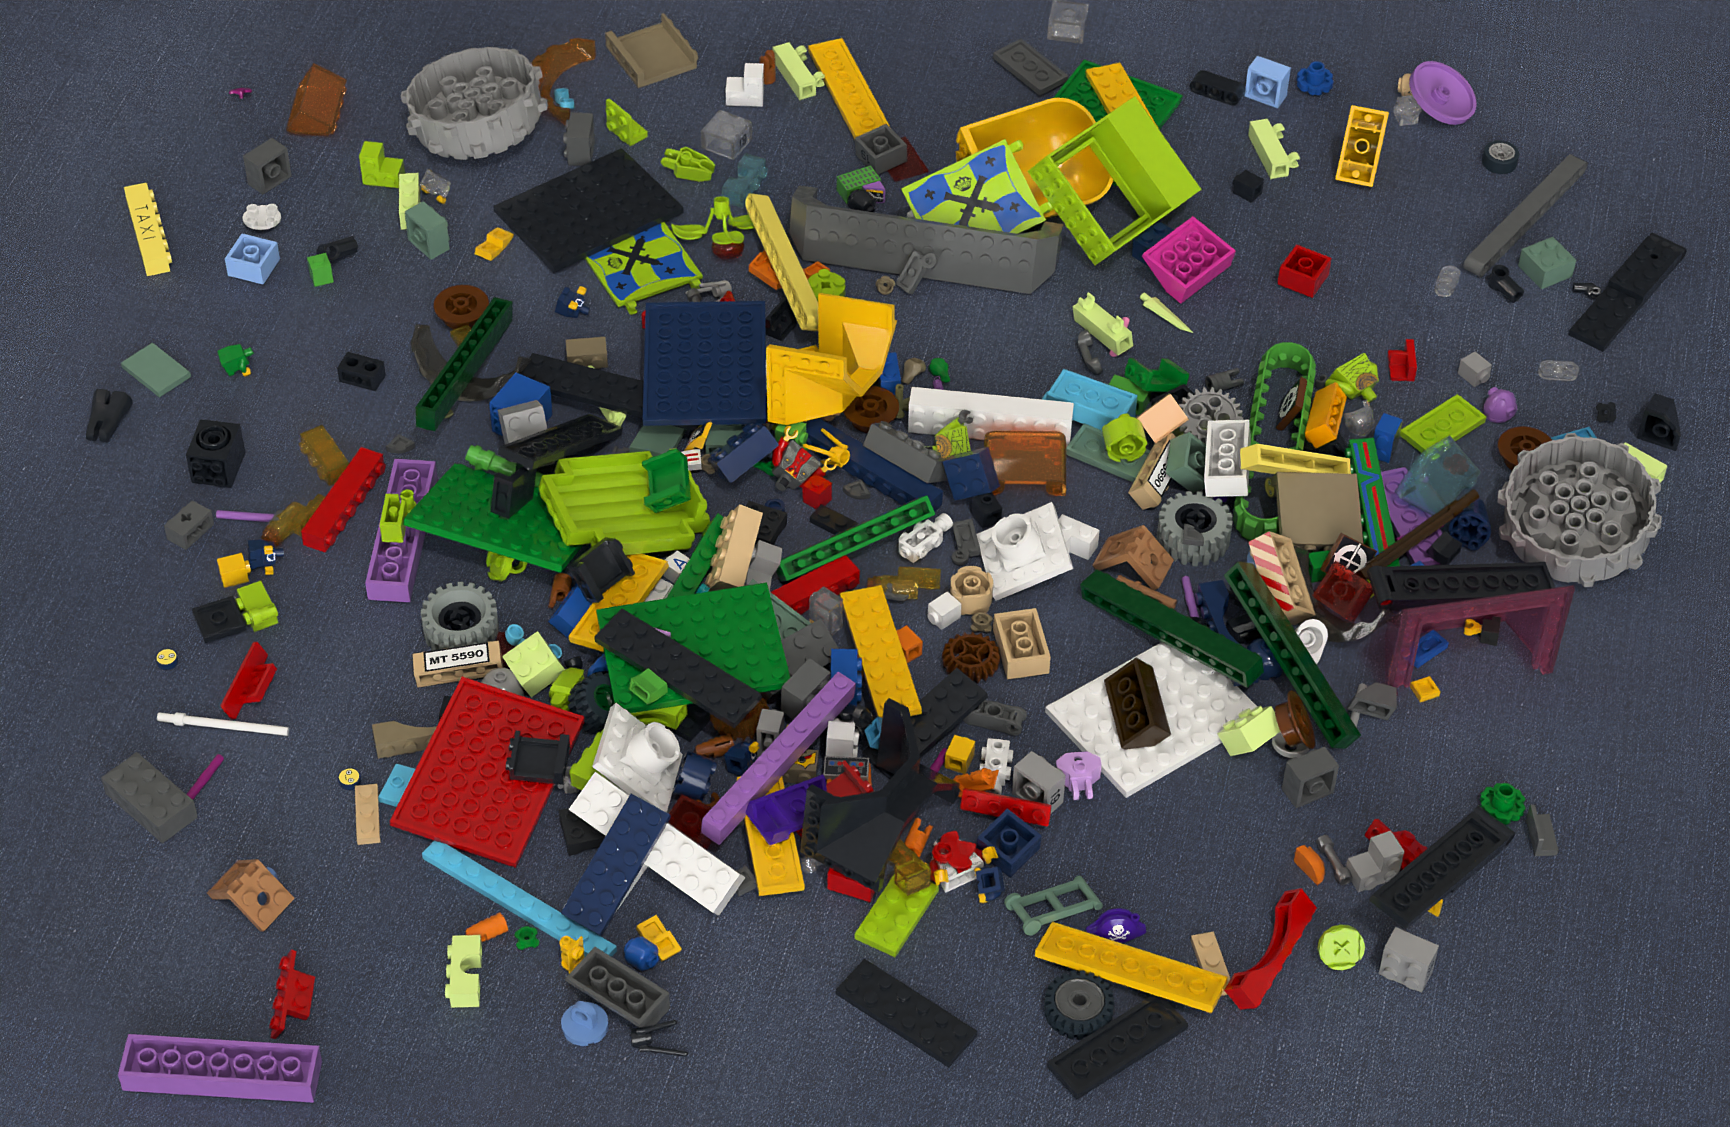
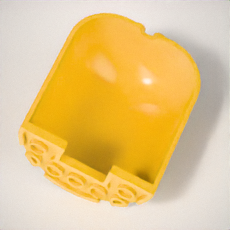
M1066 98L1044 100L960 127L956 142L959 143V150L956 151V160L958 162L1004 139L1008 146L1017 140H1021L1023 149L1012 154L1038 205L1041 206L1048 202L1035 181H1033L1028 170L1047 155L1092 126L1096 121L1085 107L1073 100ZM1087 146L1058 166L1085 206L1102 198L1108 192L1113 182V178L1090 146ZM1053 209L1043 215L1045 219H1048L1058 214Z

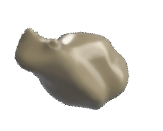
M918 358L906 360L902 383L909 385L916 375L926 370L925 362Z

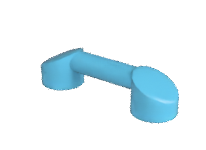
M558 88L554 90L555 102L560 105V111L575 109L574 99L569 98V89Z
M511 624L507 628L505 637L509 644L515 646L526 640L522 638L524 631L519 625ZM549 644L559 660L562 656L561 648L555 644Z

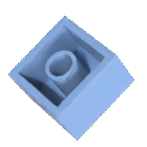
M1257 56L1248 67L1244 96L1278 108L1287 96L1291 67Z
M246 234L240 235L225 257L228 276L259 284L265 283L280 260L277 242Z

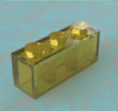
M323 425L300 433L301 443H299V447L302 453L308 455L311 466L317 468V473L321 480L324 479L328 486L335 484L349 464L343 453Z

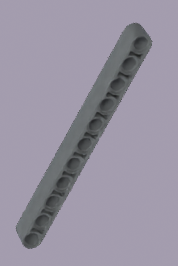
M1569 154L1469 254L1463 268L1482 277L1584 174L1588 163Z

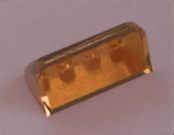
M313 63L297 88L286 131L296 135L329 136L330 133L334 134L337 128L335 122L340 117L341 112L339 110L344 102L342 98L347 91L345 87L347 79Z

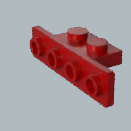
M258 642L252 643L220 705L231 720L237 718L244 703L260 702L277 670L273 663L264 664L268 654Z
M964 788L960 808L997 817L1008 808L1024 822L1048 826L1052 806L1050 804Z
M1374 819L1366 831L1365 837L1370 841L1371 837L1391 830L1381 820ZM1409 831L1392 832L1404 850L1400 870L1404 869L1428 849L1421 845Z
M291 950L287 956H283L279 963L281 975L276 982L278 993L272 1006L275 1012L269 1024V1028L272 1029L270 1037L272 1039H276L284 1030L286 1015L306 1020L310 1014L315 977L294 970L295 950Z

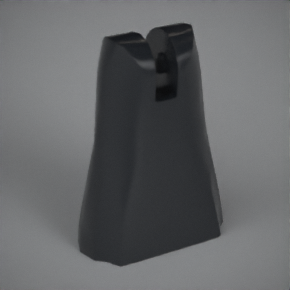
M96 389L92 399L91 414L86 430L87 440L96 441L99 436L100 442L107 443L118 424L133 404L132 398L126 392L113 391L111 395L110 391L106 389Z

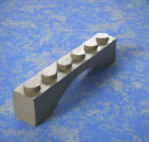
M396 721L373 724L372 729L378 759L425 750L436 727H414Z

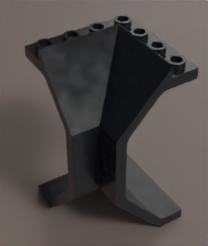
M890 698L884 703L877 766L895 775L879 791L844 797L834 796L811 784L806 792L800 852L807 857L819 861L825 866L876 892H879L883 887L886 865L907 824L933 794L953 804L958 798L960 783L920 764V754L909 708Z

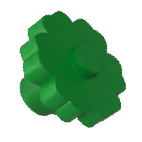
M1496 783L1494 788L1486 787L1481 793V807L1503 824L1509 825L1511 820L1519 821L1524 815L1526 808L1524 805L1525 797L1520 790L1514 789L1512 785Z

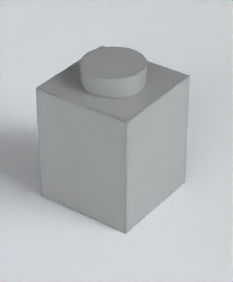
M1473 352L1461 359L1458 374L1472 386L1476 387L1488 381L1492 364L1477 352Z

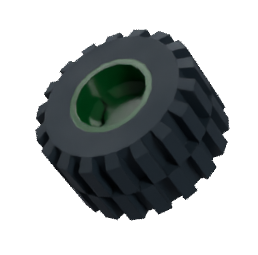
M597 672L574 685L570 691L571 695L568 696V701L571 702L568 705L569 710L584 716L583 729L586 731L590 729L593 733L601 732L604 729L610 707L614 705L609 674Z

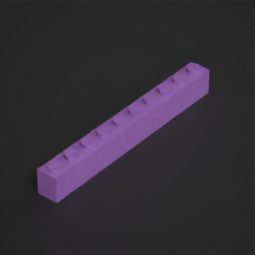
M837 672L702 818L701 833L720 845L746 817L747 814L745 812L749 801L765 796L828 727V721H833L854 698L856 683L840 672Z

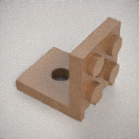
M1144 525L1108 537L1092 566L1095 569L1103 570L1127 561L1152 590L1159 589L1174 559Z
M258 859L237 860L207 892L212 899H230L260 932H264L295 899ZM261 892H264L267 896V901L264 905H260L257 900Z

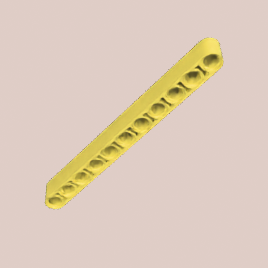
M749 193L745 202L747 212L801 330L818 332V301L769 196Z

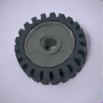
M1076 970L1070 971V976H1068L1067 972L1062 973L1061 978L1057 976L1054 978V982L1049 984L1045 993L1044 1014L1047 1017L1048 1024H1052V1029L1054 1031L1059 1029V1034L1063 1037L1068 1033L1069 1039H1073L1074 1035H1077L1078 1040H1082L1084 1035L1087 1037L1112 1021L1114 1012L1112 989H1109L1107 982L1103 983V978L1100 976L1095 979V974L1091 972L1088 976H1085V971L1080 970V975H1077Z

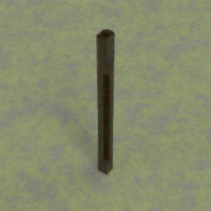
M1473 489L1459 499L1453 500L1365 563V566L1356 572L1361 581L1368 578L1367 571L1373 566H1388L1463 512L1464 508L1480 498L1478 492Z

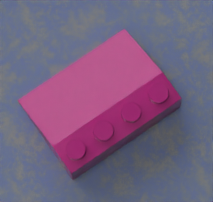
M1192 216L1144 252L1142 257L1165 291L1181 304L1231 266L1236 250Z

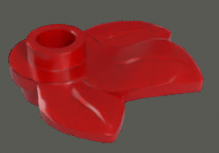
M950 831L945 833L941 837V841L934 846L932 856L939 863H948L954 868L965 869L972 866V861L969 857L973 855L976 844L960 841L957 831Z

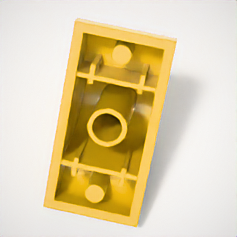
M1351 105L1335 180L1373 187L1389 112Z

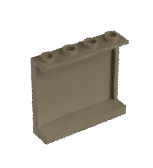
M664 13L661 14L662 23L617 38L613 31L605 33L607 49L638 88L697 68L698 54L696 50L690 47L688 40L682 37L680 30L674 27L672 20L668 19Z
M1276 472L1271 478V487H1276L1280 535L1291 538L1295 551L1303 550L1305 553L1331 550L1340 533L1363 543L1357 474Z

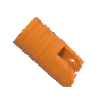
M915 818L901 849L905 857L913 860L920 858L933 829V826L928 825L924 831L918 830L921 825V819Z
M499 912L467 928L466 935H481V942L488 941L507 932L508 926L503 915Z

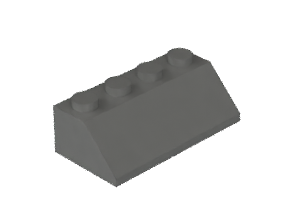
M881 421L880 423L871 424L863 444L864 447L926 483L948 480L942 462L945 459L941 457L938 451L925 448L924 443L908 438L907 433L894 430L892 425L887 422Z
M594 947L565 978V981L640 1028L656 1025L670 1009L669 992L597 947Z

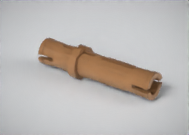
M1118 575L1116 580L1126 583L1131 588L1141 591L1146 596L1158 600L1169 608L1175 609L1176 599L1143 586L1140 581L1134 582L1122 575Z

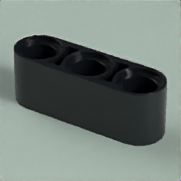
M1204 70L1199 71L1190 83V89L1194 93L1232 106L1238 104L1246 91L1242 83Z

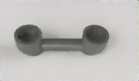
M1088 329L1080 332L1078 344L1085 365L1094 374L1103 372L1098 357L1091 358L1088 346L1094 343Z

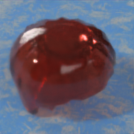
M712 242L711 248L714 255L718 258L733 260L743 254L745 245L744 242L738 244H717Z

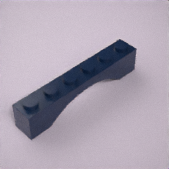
M1224 581L1199 583L1198 592L1195 593V601L1201 607L1202 619H1206L1210 630L1238 643L1229 634L1223 621V616L1228 610L1229 593ZM1259 677L1253 683H1259ZM1231 679L1233 686L1241 685Z

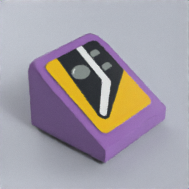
M880 181L862 186V189H865L876 200V203H885V188Z

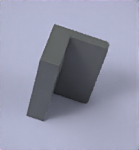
M1530 805L1526 823L1534 855H1557L1558 846L1550 814H1537L1535 805Z

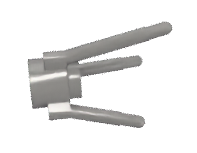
M727 280L701 283L700 287L705 288L697 289L699 293L712 291L714 297L720 298L715 302H720L727 291L732 292L731 285Z

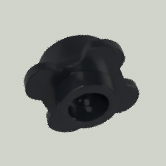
M1598 403L1596 405L1598 422L1602 423L1607 420L1614 422L1616 420L1615 403Z

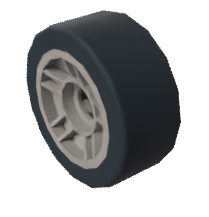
M1503 140L1492 141L1484 148L1482 163L1492 173L1508 174L1516 169L1520 153L1518 148L1510 142Z

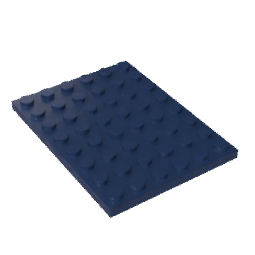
M765 301L646 303L643 426L704 425L708 422H711L712 425L748 424L750 422L753 424L755 422L766 424Z

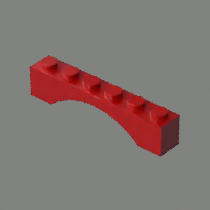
M1302 888L1288 890L1283 893L1275 906L1274 932L1266 953L1252 968L1234 973L1224 989L1240 1010L1254 1009L1261 1004L1262 998L1272 986V982L1277 973L1281 971L1283 963L1292 953V949L1297 940L1301 938L1306 925L1312 920V915L1317 907Z

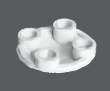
M250 204L246 207L247 211L242 217L244 224L255 230L270 229L275 227L281 220V214L275 204L259 206Z

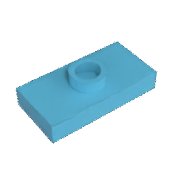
M396 764L378 797L379 802L397 807L415 769Z

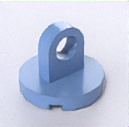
M577 1001L575 1005L570 1006L563 1014L561 1019L562 1032L566 1040L572 1044L579 1046H588V1044L593 1042L595 1044L606 1036L609 1028L608 1016L604 1009L597 1004Z

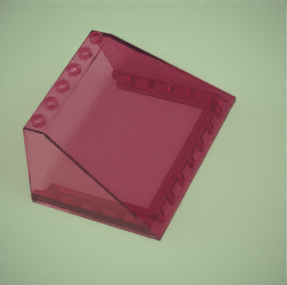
M1574 585L1403 609L1387 623L1385 633L1386 685L1396 688L1404 685L1405 688L1410 686L1421 633L1432 630L1438 631L1466 627V619H1472L1479 624H1483V619L1492 620L1493 616L1501 617V621H1506L1532 652L1531 664L1533 669H1538V666H1540L1542 675L1553 673L1575 591Z

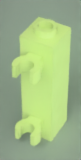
M790 42L773 47L775 65L798 99L802 100L815 96L816 86L822 87L825 85L822 80L825 76L821 71L816 72L813 76L803 63L807 59L804 52H807L805 46H799L794 50Z
M1268 119L1250 121L1248 136L1270 179L1288 176L1290 167L1296 168L1299 166L1296 160L1300 159L1297 152L1286 155L1279 139L1283 138L1281 132L1285 129L1283 125L1279 123L1272 127Z
M1089 292L1087 293V298L1082 299L1080 297L1078 299V303L1073 306L1074 320L1086 330L1088 329L1090 334L1117 356L1133 347L1132 332L1124 326L1123 319L1119 316H1116V319L1095 303L1094 296Z

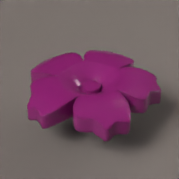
M236 88L230 90L229 94H238L239 98L242 99L243 93H251L252 89Z

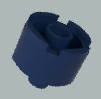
M687 751L683 758L685 764L683 763L679 768L672 793L693 801L697 799L703 801L704 796L709 791L711 785L709 780L716 770L717 762Z

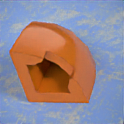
M1305 845L1296 848L1294 862L1318 886L1325 876L1323 860L1310 846L1307 848Z

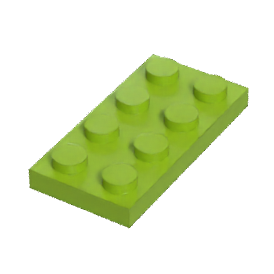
M1456 394L1401 429L1400 436L1429 459L1485 423L1487 416Z
M898 868L855 932V939L896 957L938 893L939 886Z

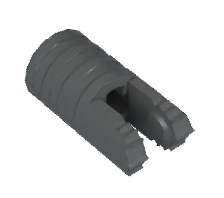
M1235 368L1206 376L1205 384L1207 390L1210 392L1211 388L1214 387V392H1218L1220 389L1225 390L1243 385V378L1232 381L1230 379L1231 376L1240 373L1239 369Z

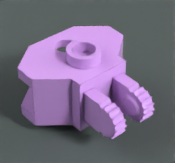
M1088 751L1065 753L1056 761V768H1059L1066 775L1065 786L1072 792L1073 800L1079 799L1080 790H1085L1087 799H1092V784L1100 779L1102 764L1100 757Z

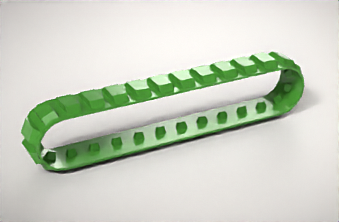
M1293 342L1278 343L1268 349L1262 356L1249 421L1250 446L1259 444L1254 440L1255 435H1260L1262 428L1257 426V421L1264 419V414L1259 412V409L1262 406H1266L1267 402L1266 399L1262 398V393L1269 391V386L1264 383L1265 379L1271 378V371L1273 369L1291 368L1300 372L1303 378L1307 379L1303 408L1300 410V413H1302L1301 418L1294 419V425L1299 427V432L1292 433L1291 437L1297 444L1296 447L1290 448L1303 451L1316 364L1313 356L1302 345ZM1249 470L1250 479L1253 478L1254 472ZM1248 485V493H1251V486ZM1236 496L1233 521L1242 537L1251 541L1269 531L1280 535L1278 517L1271 519L1255 517L1246 511L1245 508H1248L1249 502L1244 499V496Z

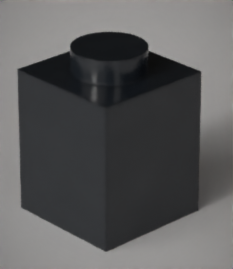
M1245 169L1240 175H1236L1233 180V194L1252 203L1262 194L1264 179Z

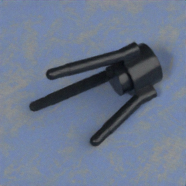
M677 1020L631 1029L633 1048L639 1047L640 1052L650 1051L688 1056L687 1051L648 1046V1043H652V1031L677 1024Z

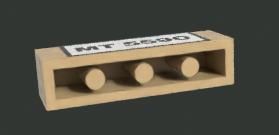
M1173 433L1168 434L1154 444L1128 492L1142 510L1157 507L1161 503V498L1165 491L1169 488L1168 485L1172 478L1166 474L1170 441L1176 438Z
M499 641L413 654L414 676L417 687L460 681L462 676L469 679L482 678L493 669L503 668Z

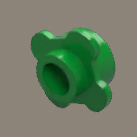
M525 926L514 934L518 940L516 946L520 950L529 947L535 948L539 945L535 928Z

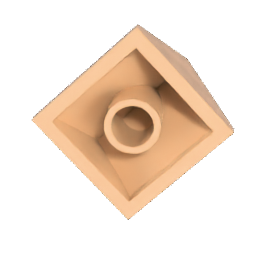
M1170 393L1136 417L1141 421L1144 429L1155 443L1189 420Z

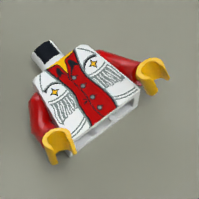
M938 838L933 845L935 846L939 843L941 838ZM993 846L983 850L976 848L973 855L969 857L972 861V866L965 869L954 868L948 863H939L932 856V860L929 863V878L935 882L936 886L941 883L945 893L977 879L974 869L982 868L984 862L986 864L991 863L992 858L997 859L996 849Z

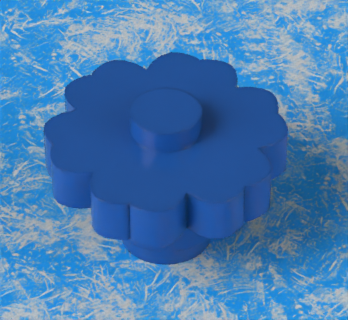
M1312 62L1307 69L1302 68L1297 73V87L1303 92L1308 91L1310 95H1321L1322 92L1328 93L1333 88V74L1328 69H1325L1324 64L1321 62Z

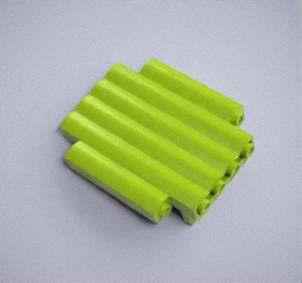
M650 451L558 459L555 474L542 475L539 485L541 498L546 502L548 512L553 517L555 526L560 531L562 540L567 546L591 544V547H593L605 537L615 538L621 542L625 555L690 549L692 542L695 540L694 533L703 532L710 522L709 514L706 513L707 501L703 498L699 491V486L693 480L690 470H688L691 500L657 513L645 506L644 497L649 496L650 491L648 471L642 467V461L653 457Z

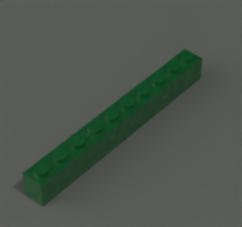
M496 297L492 299L417 404L416 427L436 431L511 324L513 301Z
M1237 562L1224 574V577L1332 748H1348L1361 736L1360 732L1253 563Z
M1096 569L1080 584L1084 600L1246 688L1264 673L1263 660L1258 653L1244 648L1241 644L1235 643L1224 635L1210 630L1207 626L1193 621L1190 617L1178 613L1175 609L1161 604L1158 600L1152 599L1141 591L1131 588L1126 583L1116 580L1108 573H1103Z

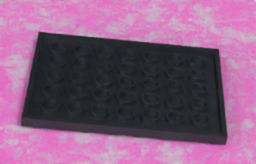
M622 148L493 206L494 212L554 273L684 213L683 206Z

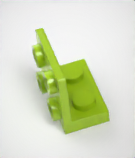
M610 98L606 100V125L609 131L616 134L621 141H624L629 146L648 137V131L634 121L626 111Z

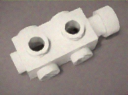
M942 513L935 519V522L927 519L925 522L920 521L916 523L913 531L909 534L904 532L899 537L898 552L900 555L912 563L925 557L930 550L942 543L943 531L945 532L953 526L951 518L947 514Z
M988 738L987 747H982L981 760H985V764L980 763V770L982 768H987L991 771L999 770L994 789L984 792L1001 795L1002 786H1005V780H1010L1011 767H1008L1007 763H1012L1013 750H1009V740Z

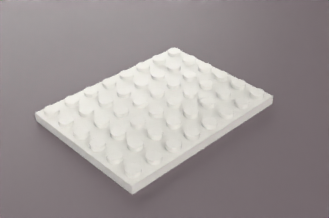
M1163 642L1136 656L1154 669L1171 735L1156 746L1125 750L1121 748L1104 680L1134 658L1045 708V713L1082 752L1088 751L1100 757L1102 764L1101 772L1126 798L1221 744L1222 741L1217 733L1224 729L1223 725L1230 720H1237L1240 712L1248 708L1252 710L1257 707L1238 686H1233L1230 678Z

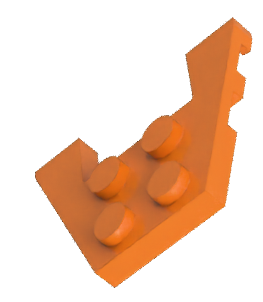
M764 249L749 264L748 271L775 290L781 289L782 286ZM817 261L803 269L808 280L813 274L818 273L819 270L828 269L830 271V269Z

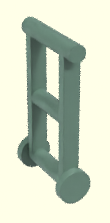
M1080 875L1076 876L1074 881L1021 897L1019 893H1012L1004 901L1006 908L1014 910L1024 923L1023 931L1026 935L1036 934L1040 930L1041 925L1093 908L1100 910L1103 907L1102 902ZM1080 889L1088 900L1064 907L1056 896ZM1047 899L1055 910L1031 918L1024 907Z

